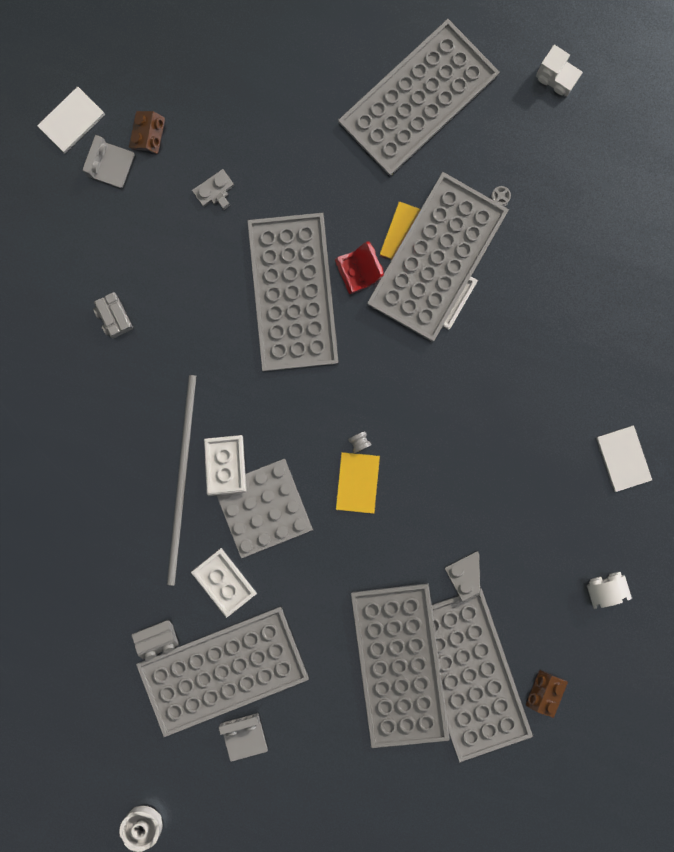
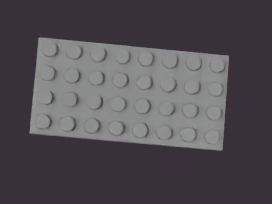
M447 19L338 120V123L391 176L486 88L500 72Z
M442 172L367 305L434 342L509 209Z
M323 213L248 220L262 371L339 364Z
M429 583L352 592L371 747L378 748L449 741Z
M480 588V595L465 603L462 602L460 596H456L433 604L432 612L448 731L459 762L533 737L482 589Z
M281 607L174 648L171 652L159 654L151 660H144L136 664L164 737L309 680Z

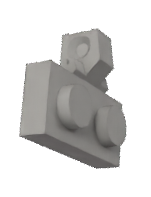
M222 169L192 191L203 207L211 202L214 204L219 202L223 210L230 206L225 198L228 195L227 191L234 187V184L224 169Z

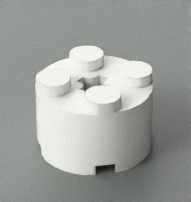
M621 572L609 574V577L603 580L602 577L590 579L587 585L594 609H597L598 604H600L601 608L623 603L622 599L627 597V600L632 599L626 577L621 575Z
M148 806L134 807L126 815L120 826V837L124 845L136 852H142L152 847L162 831L161 815Z

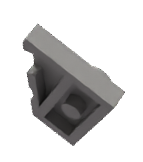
M478 551L445 568L463 603L480 595V556Z

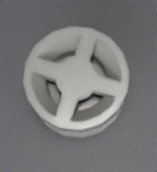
M499 186L494 189L490 199L505 207L511 199V193L508 188Z
M365 431L348 439L349 443H352L354 447V453L371 446L370 441L366 439L367 434Z

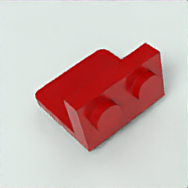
M369 241L363 243L354 252L335 259L349 294L369 288L384 276L383 268L376 257L375 249Z

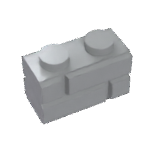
M115 292L94 301L96 306L93 308L94 313L98 319H102L104 325L101 326L106 336L110 335V337L116 338L133 329Z
M169 620L132 634L137 654L141 659L145 660L155 658L156 654L160 652H171L174 650V647L179 645L174 627Z

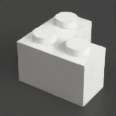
M554 45L541 63L536 77L542 84L553 87L556 93L568 96L583 72L567 62L570 54Z

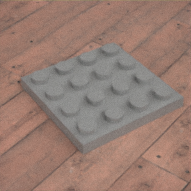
M285 459L245 474L246 493L217 495L241 558L313 530Z

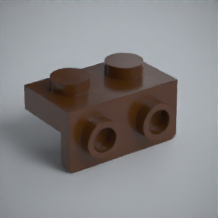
M136 111L129 148L132 150H148L158 154L165 118L154 111Z
M540 670L526 706L538 713L554 718L568 681Z

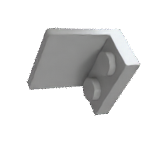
M95 135L82 171L87 177L123 188L135 154L126 149L108 144L103 137Z
M258 713L220 724V735H224L230 761L267 752L268 748Z

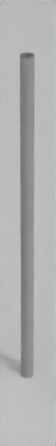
M189 375L167 585H175L196 376Z

